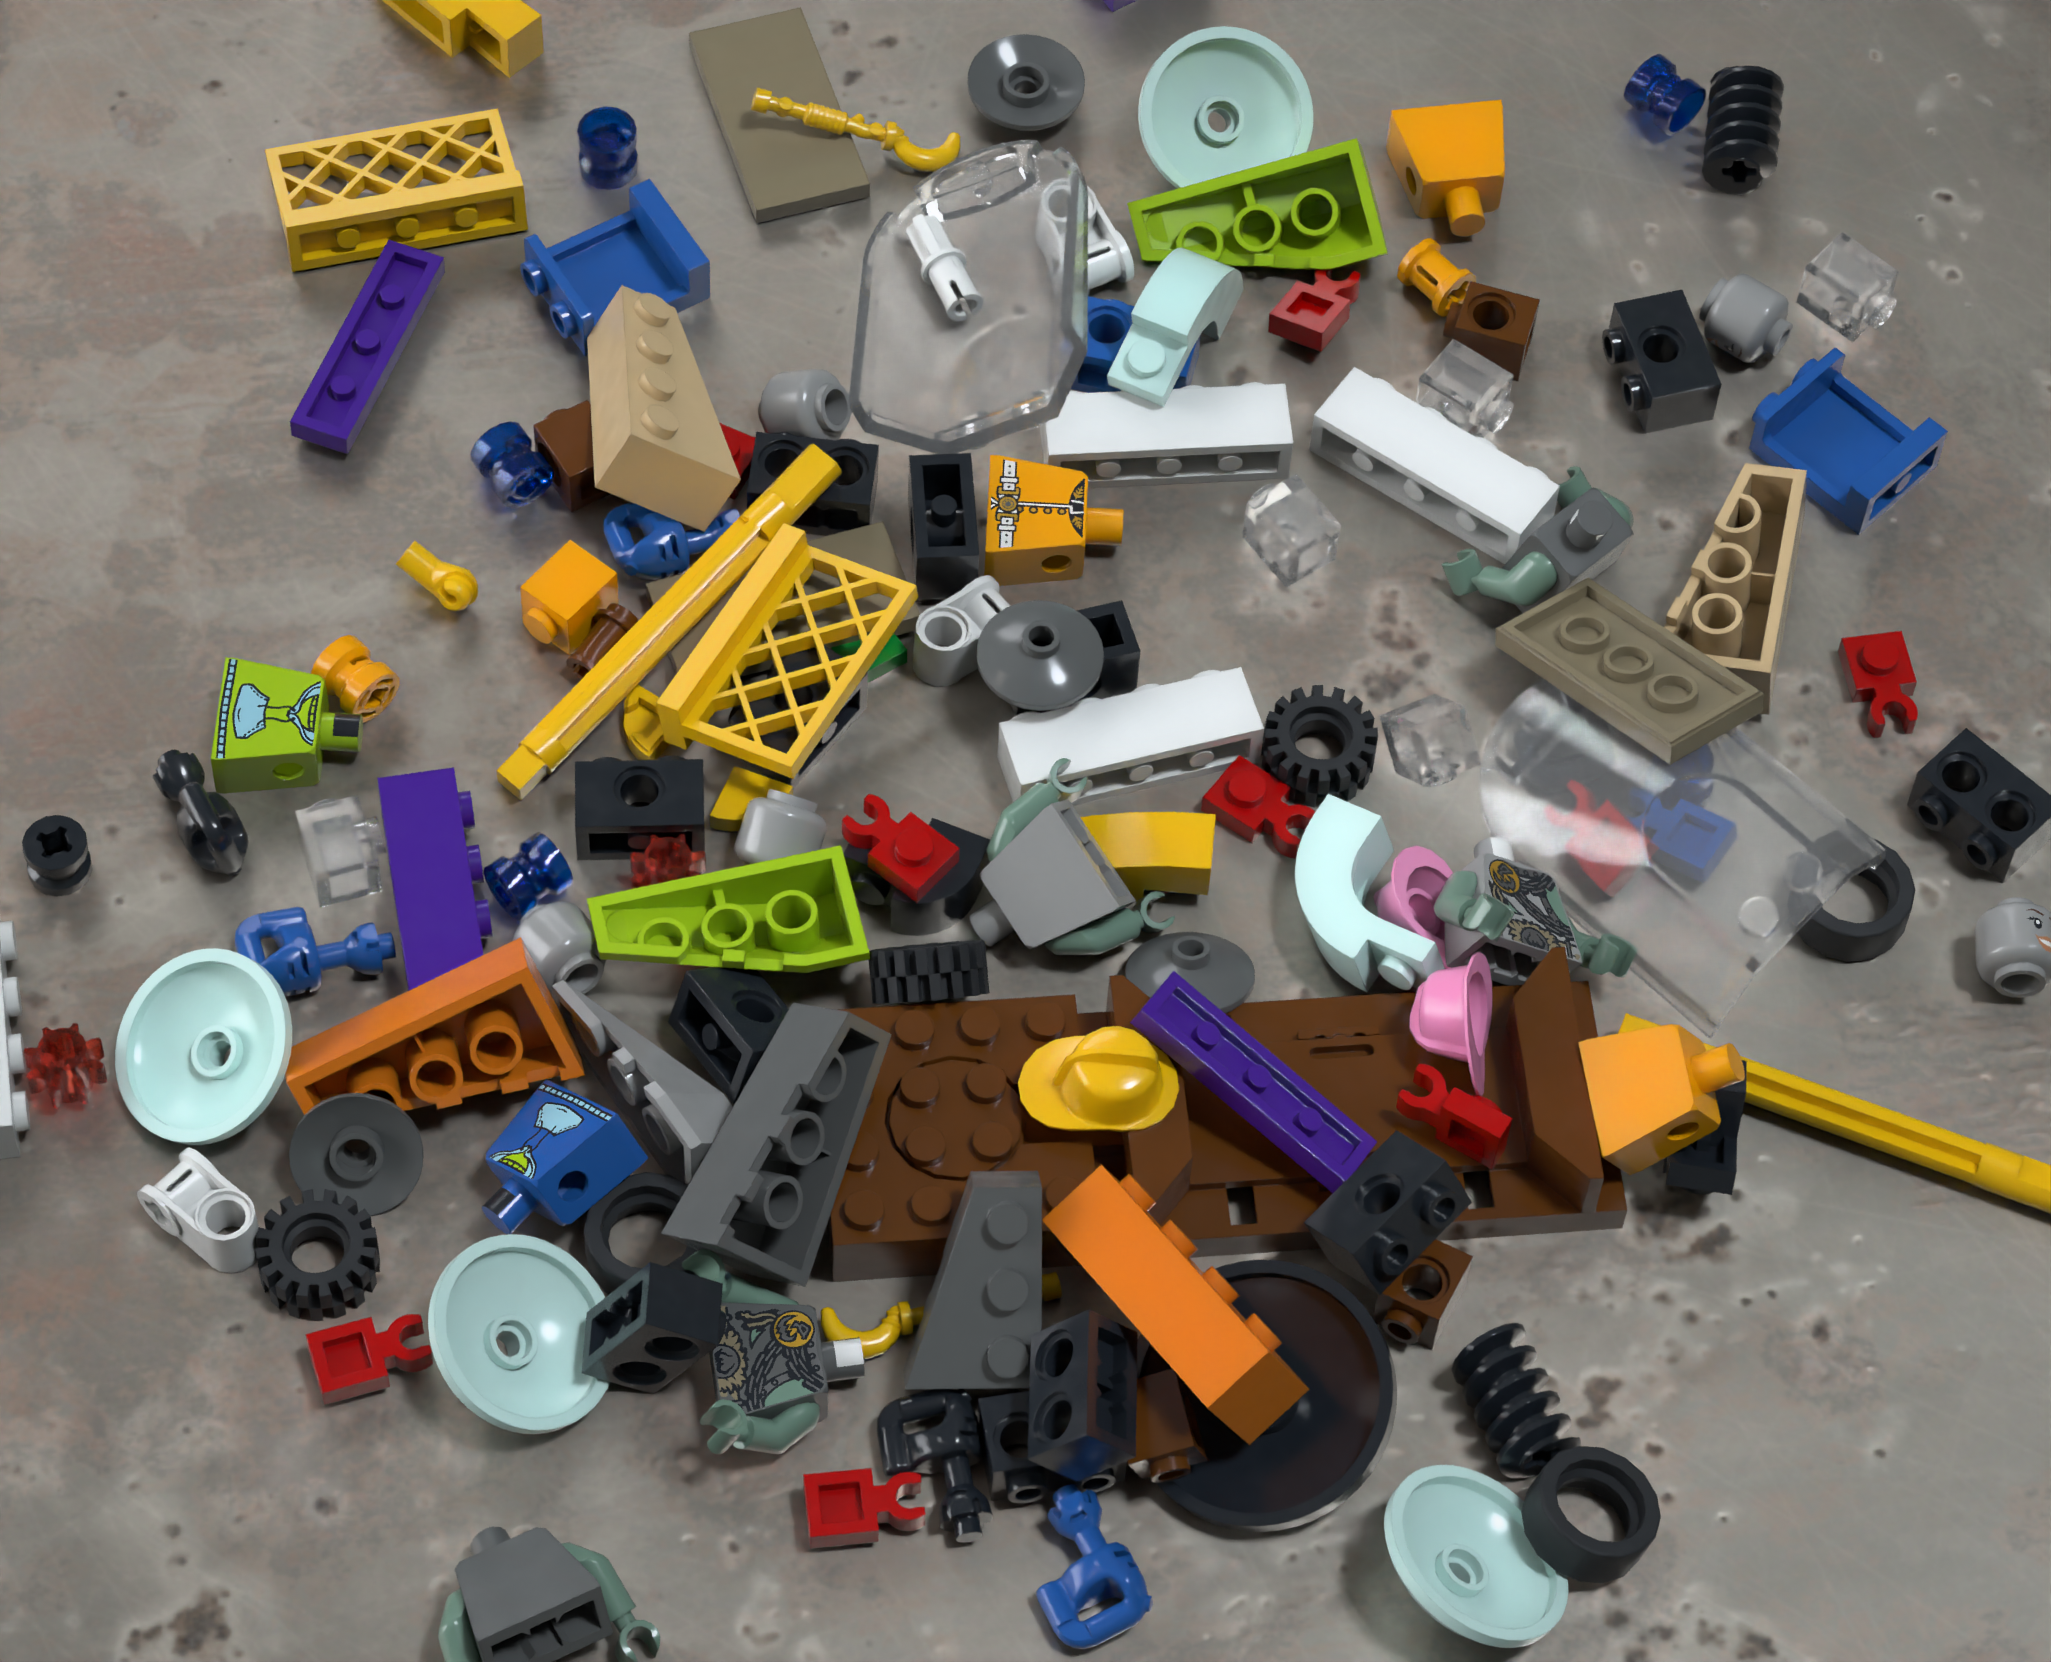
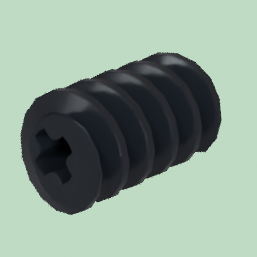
M1760 66L1726 67L1716 72L1710 80L1711 86L1708 97V121L1705 130L1706 140L1703 152L1702 174L1705 181L1714 189L1726 194L1744 195L1755 191L1761 185L1762 179L1769 177L1776 171L1778 163L1776 153L1780 141L1778 134L1781 127L1779 117L1783 105L1781 98L1784 84L1780 76L1772 70Z
M1519 1323L1504 1324L1480 1335L1462 1349L1455 1358L1451 1368L1456 1383L1464 1387L1462 1392L1467 1405L1475 1409L1474 1417L1478 1427L1487 1432L1485 1439L1490 1451L1498 1455L1496 1460L1501 1473L1509 1478L1538 1476L1544 1466L1558 1452L1581 1445L1579 1437L1559 1439L1572 1426L1571 1419L1568 1414L1564 1413L1549 1415L1560 1404V1397L1557 1392L1551 1390L1538 1392L1548 1382V1374L1542 1368L1527 1369L1537 1359V1352L1533 1346H1517L1526 1336L1525 1328Z

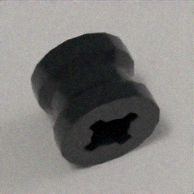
M45 816L35 821L26 830L22 840L23 854L27 862L29 879L36 889L46 895L66 896L80 890L89 881L92 873V861L88 851L86 832L80 823L66 816ZM64 848L59 853H53L52 856L46 854L53 849Z

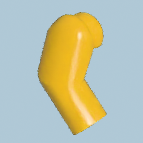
M416 540L412 542L396 562L399 568L437 597L443 607L450 611L464 610L468 605L475 602L478 596V583L470 570L441 561Z

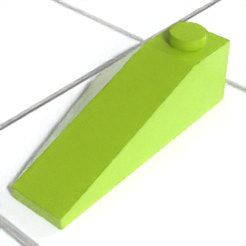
M1357 138L1127 203L1142 261L1162 262L1173 250L1181 247L1229 266L1334 270L1388 255L1375 193L1364 152Z
M841 845L586 898L599 957L603 960L808 973L870 960V952Z

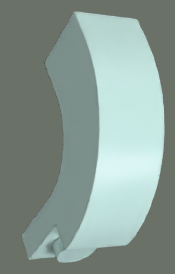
M1182 247L1173 250L1158 266L1131 313L1132 325L1107 374L1108 385L1164 407L1201 333L1218 340L1220 339L1244 290L1241 272Z
M1328 794L1305 829L1298 848L1295 865V884L1298 899L1314 940L1329 965L1342 978L1365 992H1368L1379 974L1389 983L1400 989L1409 990L1412 986L1418 989L1430 974L1437 970L1445 969L1436 943L1373 915L1365 908V900L1370 886L1394 852L1383 819L1380 815Z

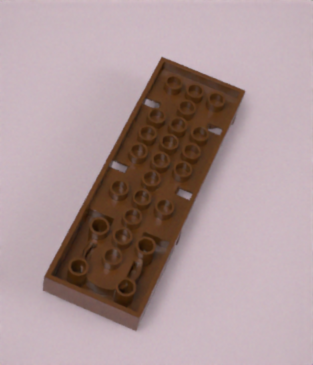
M1552 947L1523 985L1492 987V1014L1485 1047L1483 1097L1493 1101L1504 1114L1513 1118L1505 1151L1493 1169L1435 1138L1437 1128L1423 1121L1409 1119L1396 1108L1398 1094L1402 1089L1409 1091L1417 1097L1429 1095L1426 1089L1413 1083L1415 1069L1418 1064L1430 1065L1437 1069L1445 1079L1446 1090L1449 1094L1456 1087L1471 1096L1476 1095L1472 1084L1469 1063L1435 1055L1420 1046L1414 1039L1410 1031V1013L1417 992L1247 1002L1225 1013L1377 1141L1360 1166L1397 1130L1446 1160L1464 1190L1463 1172H1488L1493 1207L1468 1209L1467 1207L1436 1238L1437 1240L1445 1241L1623 1228L1627 1214V1204L1621 1169L1604 1159L1601 1155L1578 1043L1586 1039L1598 1037L1589 981L1571 982L1565 947ZM1123 975L1109 976L1106 1012L1077 1013L1075 994L838 1009L850 1012L892 1035L828 1220L833 1282L937 1275L944 1255L943 1251L970 1171H1038L1042 1185V1219L1101 1164L1119 1181L1130 1174L1157 1203L1148 1211L1157 1223L1162 1227L1171 1219L1198 1248L1189 1258L1321 1249L1304 1222L1333 1193L1167 1053L1165 1054L1177 1070L1179 1092L1174 1108L1161 1122L1149 1128L1125 1132L1110 1130L1068 1131L1047 1127L1030 1116L1020 1100L1018 1087L1023 1065L1037 1049L1055 1039L1086 1036L1102 1027L1121 1026L1135 1030L1151 1044L1163 1051L1130 1023L1150 997ZM1252 1187L1256 1223L1231 1225L1226 1188ZM1042 1221V1268L1081 1265Z

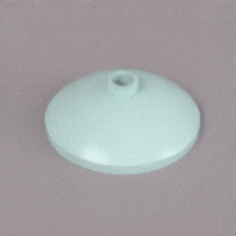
M1220 26L1190 33L1176 41L1159 56L1149 70L1142 86L1138 105V121L1141 138L1152 163L1164 178L1178 189L1307 152L1313 130V104L1302 72L1294 60L1280 46L1256 32L1238 27ZM1210 113H1218L1224 118L1226 126L1223 132H1216L1211 129L1208 124Z
M225 949L194 950L170 960L157 969L142 984L129 1003L116 1041L115 1069L117 1082L122 1098L135 1119L150 1132L164 1139L186 1145H204L222 1141L250 1125L274 1098L289 1064L292 1048V1021L289 1006L282 989L274 977L259 963L244 955ZM231 1048L229 1058L224 1064V1055Z
M517 1234L498 1235L481 1240L456 1256L444 1269L434 1287L429 1306L428 1329L436 1364L456 1397L468 1409L488 1423L522 1434H542L560 1430L591 1411L601 1400L610 1384L609 1381L582 1374L586 1314L602 1301L605 1296L594 1278L574 1257L545 1240ZM496 1339L505 1344L508 1352L507 1356L498 1348Z
M1433 1465L1421 1468L1410 1474L1394 1490L1386 1506L1384 1516L1385 1539L1392 1563L1400 1580L1422 1609L1441 1625L1464 1638L1500 1648H1516L1535 1643L1543 1638L1559 1622L1565 1611L1568 1599L1567 1576L1556 1572L1533 1549L1524 1532L1521 1514L1524 1501L1498 1481L1477 1471L1454 1465Z

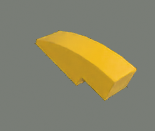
M382 0L452 58L468 46H471L509 78L544 53L542 15L521 0Z
M1127 812L1080 817L1136 900L1135 902L1143 897L1144 889L1208 895L1216 814Z

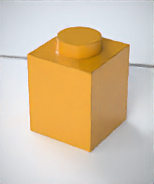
M569 540L520 587L522 619L527 630L540 642L545 644L552 642L568 655H571L579 647L595 625L593 616L598 609H606L611 603L619 604L617 572L572 540Z

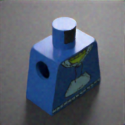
M546 1079L486 1152L485 1162L503 1186L482 1206V1211L505 1234H512L533 1212L561 1226L572 1224L638 1169L648 1159V1156L616 1112Z

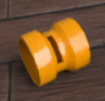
M346 635L332 642L319 655L313 665L311 674L319 675L325 679L327 695H337L340 699L342 710L348 714H362L364 723L378 716L391 703L399 689L400 678L385 663L370 660L371 651L356 636Z

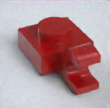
M1418 1064L1415 1069L1413 1083L1426 1089L1429 1095L1417 1097L1409 1091L1402 1089L1397 1098V1110L1409 1119L1423 1121L1437 1128L1435 1134L1437 1140L1493 1169L1505 1151L1513 1118L1504 1114L1493 1101L1483 1096H1471L1456 1087L1449 1094L1446 1090L1445 1079L1437 1069L1430 1065Z

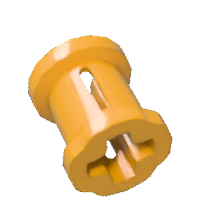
M1427 238L1412 247L1404 256L1398 266L1397 279L1406 286L1414 285L1432 301V309L1438 315L1444 317L1448 315L1452 302L1463 304L1470 281L1476 282V276L1467 268L1459 270L1440 253L1441 245L1432 238Z

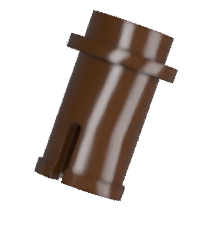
M611 603L606 609H598L593 616L595 625L574 654H571L566 660L568 668L574 669L573 673L578 678L582 679L639 621L627 608Z

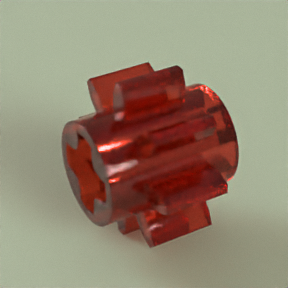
M683 834L677 838L664 837L660 839L656 835L650 836L651 844L646 848L644 854L632 852L630 855L631 872L634 874L630 879L631 889L701 875L706 871L705 851L691 853L690 848L685 843V835Z
M73 1023L69 1028L54 1030L48 1027L43 1028V1037L39 1041L37 1048L30 1047L24 1049L27 1068L31 1069L26 1075L31 1094L40 1093L46 1089V1092L51 1097L53 1108L56 1109L62 1103L80 1101L86 1105L89 1103L88 1094L91 1092L94 1083L105 1084L107 1082L105 1065L100 1062L105 1056L101 1039L99 1037L92 1038L86 1042L80 1034L77 1023Z

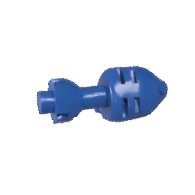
M628 503L614 508L607 514L603 523L604 534L615 562L624 569L626 574L634 575L641 580L654 581L685 573L689 568V555L706 552L740 517V514L735 508L721 512L710 523L705 532L699 529L685 531L682 523L635 503ZM638 527L642 529L644 538L635 544L629 528Z
M292 907L250 916L240 923L235 932L237 953L263 966L277 981L285 997L305 993L307 990L310 992L319 990L322 984L321 971L349 967L362 974L377 975L383 973L382 960L396 958L392 933L377 934L373 922L358 926L343 941L317 946L312 929L307 921L306 912L302 907ZM272 938L276 942L278 951L265 959L261 940Z
M1070 1484L1060 1488L1053 1494L1052 1499L1056 1507L1049 1510L1047 1519L1058 1534L1076 1542L1083 1557L1071 1564L1061 1578L1039 1587L1036 1591V1597L1058 1638L1072 1648L1087 1649L1097 1646L1134 1627L1146 1612L1152 1610L1153 1599L1152 1596L1148 1595L1144 1577L1128 1547L1118 1542L1107 1544L1099 1529L1102 1508L1097 1494L1093 1490L1087 1489L1081 1493L1075 1487V1484ZM1118 1597L1122 1599L1121 1602L1084 1621H1079L1078 1613L1080 1610L1090 1608L1110 1598Z

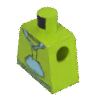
M225 657L211 753V765L217 793L227 794L314 786L321 779L324 750L360 752L363 735L362 714L329 712L326 680L321 676L238 658Z

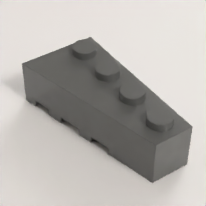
M792 1003L661 1234L697 1251L701 1249L710 1250L716 1253L723 1263L749 1275L806 1287L892 1034L847 1011Z

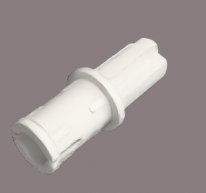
M922 214L916 215L912 218L913 223L906 228V234L922 263L920 271L923 280L927 284L934 286L945 307L946 314L951 320L964 321L968 319L959 303L961 298L965 299L973 316L976 315L984 302L965 269L967 264L965 254L960 249L953 247L940 220L932 214L925 217Z

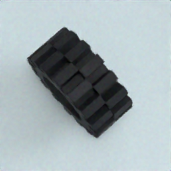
M1312 685L1311 696L1306 697L1302 687L1292 690L1290 702L1282 696L1275 703L1274 712L1269 711L1264 729L1261 765L1264 771L1291 787L1290 801L1294 802L1298 793L1306 795L1304 805L1309 807H1315L1317 797H1324L1325 799L1328 794L1338 798L1339 793H1341L1345 800L1349 801L1356 797L1357 786L1364 789L1369 782L1376 754L1378 728H1373L1375 718L1370 710L1361 714L1363 702L1355 695L1348 703L1343 702L1345 693L1343 689L1334 687L1332 697L1323 696V685ZM1306 734H1326L1342 744L1343 752L1335 758L1315 759L1301 753L1296 748L1295 742L1299 737Z
M984 940L927 943L869 950V971L873 1004L935 1001L990 993Z
M313 1189L301 1191L302 1204L295 1205L289 1195L280 1201L282 1214L279 1215L270 1209L264 1216L266 1229L258 1227L256 1235L257 1248H255L261 1284L265 1293L270 1291L271 1302L279 1309L287 1303L290 1316L300 1319L303 1309L307 1308L310 1310L311 1321H323V1309L332 1307L336 1319L346 1315V1301L349 1300L357 1309L365 1302L363 1289L373 1292L377 1284L376 1272H380V1256L376 1229L372 1227L371 1216L364 1208L358 1213L357 1201L348 1195L342 1204H338L336 1191L325 1189L323 1201L314 1200ZM312 1238H331L343 1247L344 1255L341 1262L334 1268L324 1272L310 1273L302 1271L292 1261L295 1248L302 1242Z

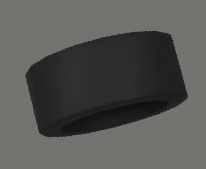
M1855 834L1831 836L1811 846L1798 862L1791 884L1787 908L1792 927L1805 944L1826 957L1843 961L1869 960L1892 949L1904 933L1912 910L1915 886L1911 871L1896 851L1880 841ZM1849 873L1862 876L1877 885L1888 899L1887 912L1883 917L1872 922L1853 923L1840 920L1825 911L1813 894L1815 884L1819 879L1830 874Z
M643 1172L629 1175L588 1209L584 1227L585 1253L590 1274L605 1293L611 1294L642 1269L630 1267L616 1259L611 1253L608 1240L614 1224L629 1214L646 1210L672 1215L688 1184L665 1174ZM686 1246L683 1255L666 1265V1267L698 1276L695 1272L682 1267V1262L697 1252V1250Z
M1576 1446L1558 1452L1544 1466L1528 1489L1521 1511L1525 1535L1536 1554L1556 1572L1579 1582L1606 1583L1624 1577L1640 1560L1656 1538L1661 1519L1657 1494L1645 1474L1625 1457L1605 1448ZM1565 1487L1581 1488L1603 1498L1615 1509L1621 1519L1625 1538L1618 1542L1599 1541L1581 1533L1567 1520L1559 1507L1557 1491Z

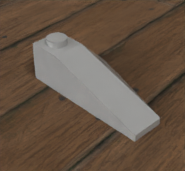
M564 980L552 985V997L578 1045L581 1057L664 1173L689 1185L733 1108L724 1093Z

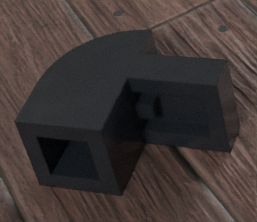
M932 818L929 826L960 848L959 862L918 903L868 867V853L872 848L861 849L848 844L843 854L854 896L870 905L884 904L891 907V932L910 936H924L939 933L954 926L971 910L984 885L980 873L990 863L986 850L990 839Z
M1742 1060L1745 1071L1743 1081L1715 1091L1721 1118L1717 1130L1664 1158L1663 1173H1666V1185L1678 1186L1690 1193L1699 1195L1711 1194L1713 1192L1732 1195L1737 1172V1137L1746 1097L1747 1061Z

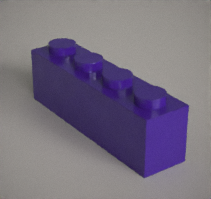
M454 767L377 778L408 991L484 955L481 939L493 937L488 900L475 901L472 885L484 883L479 844L466 846L464 830L475 828L470 790L458 792Z

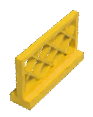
M498 108L265 149L266 162L287 242L292 272L379 257L388 240L413 248L424 249L528 230L524 185L520 171L515 168ZM488 131L491 134V137L479 149L461 142V139L466 135ZM420 143L432 147L421 159L402 152L407 146ZM366 154L373 157L363 169L344 162L349 156ZM447 154L466 161L456 173L436 166ZM302 164L315 168L304 180L282 171V168ZM389 164L408 172L397 184L378 176ZM482 168L496 173L473 178ZM330 175L349 182L338 194L319 187ZM423 179L437 183L436 185L415 188ZM365 189L379 194L357 198ZM306 199L320 204L318 206L297 209Z
M783 523L656 702L665 742L687 750L694 740L794 779L917 600V586L809 546L804 530ZM814 570L838 578L840 584L839 587L806 596L803 589L804 584ZM878 593L893 599L886 609L860 616L855 602L856 599ZM847 603L852 619L817 628L812 612ZM804 615L809 631L774 640L771 631L779 621ZM858 635L861 646L855 654L829 661L824 644ZM816 648L821 664L786 674L780 657ZM773 660L778 676L745 686L742 685L740 675L747 666ZM827 680L830 691L824 700L797 706L792 690ZM784 692L789 710L754 719L748 702ZM741 705L746 719L744 723L723 729L707 723L714 712ZM795 726L799 736L787 753L762 744L761 735Z

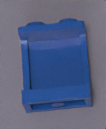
M650 179L629 188L630 210L548 248L544 246L536 234L524 238L525 262L520 265V270L527 288L535 297L539 295L544 297L550 306L551 318L560 335L565 339L572 337L584 356L588 355V335L621 285L642 294H654L663 299L668 305L675 307L677 313L710 298V261Z
M1834 348L1819 361L1814 358L1807 361L1795 375L1792 384L1780 395L1772 392L1761 401L1752 416L1755 426L1749 449L1770 466L1807 470L1806 494L1860 535L1938 466L1948 431L1930 417L1913 431L1842 375L1841 370L1845 354Z

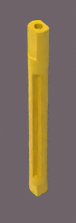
M810 444L518 744L519 748L496 770L498 782L519 800H522L547 774L550 775L756 563L783 523L792 526L841 475L842 472L838 463L815 444Z
M1626 1013L1618 1034L1661 1025ZM1703 1043L1706 1051L1716 1048L1712 1045ZM1740 1056L1741 1060L1747 1061L1746 1103L1966 1181L1974 1187L2051 1214V1165L1988 1142L1986 1144Z

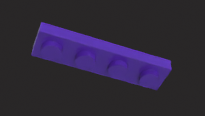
M388 240L290 420L292 436L345 454L349 453L445 273L444 257Z
M1174 970L1130 1022L1332 1193L1357 1170L1377 1143L1374 1138Z

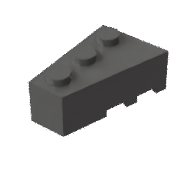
M970 1171L943 1251L944 1255L932 1291L929 1292L912 1350L908 1354L903 1369L905 1389L1030 1388L1031 1335L1042 1330V1185L1038 1171Z

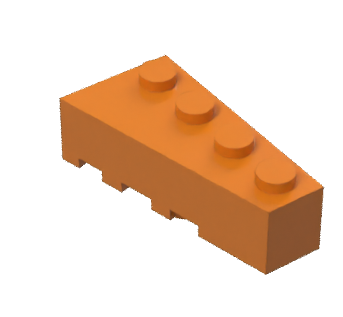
M521 937L292 1046L289 1064L285 1073L286 1083L304 1115L318 1103L347 1093L375 1095L394 1103L403 1111L436 1104L437 1109L462 1104V1098L500 1089H502V1094L528 1089V1083L560 1076L561 1081L585 1076L578 1045Z
M1101 1164L1047 1214L1042 1221L1207 1409L1250 1445L1310 1389L1274 1351L1282 1342L1255 1313L1245 1319L1232 1305L1240 1295L1213 1266L1203 1273L1189 1258L1198 1248L1171 1219L1161 1227L1148 1213L1157 1204L1148 1192L1130 1174L1119 1181Z

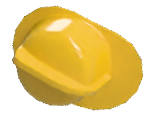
M1121 1026L1102 1027L1086 1036H1072L1049 1042L1037 1049L1025 1062L1018 1081L1021 1103L1030 1116L1047 1127L1068 1131L1110 1130L1125 1132L1144 1130L1161 1122L1174 1108L1179 1092L1177 1070L1168 1056L1135 1030Z

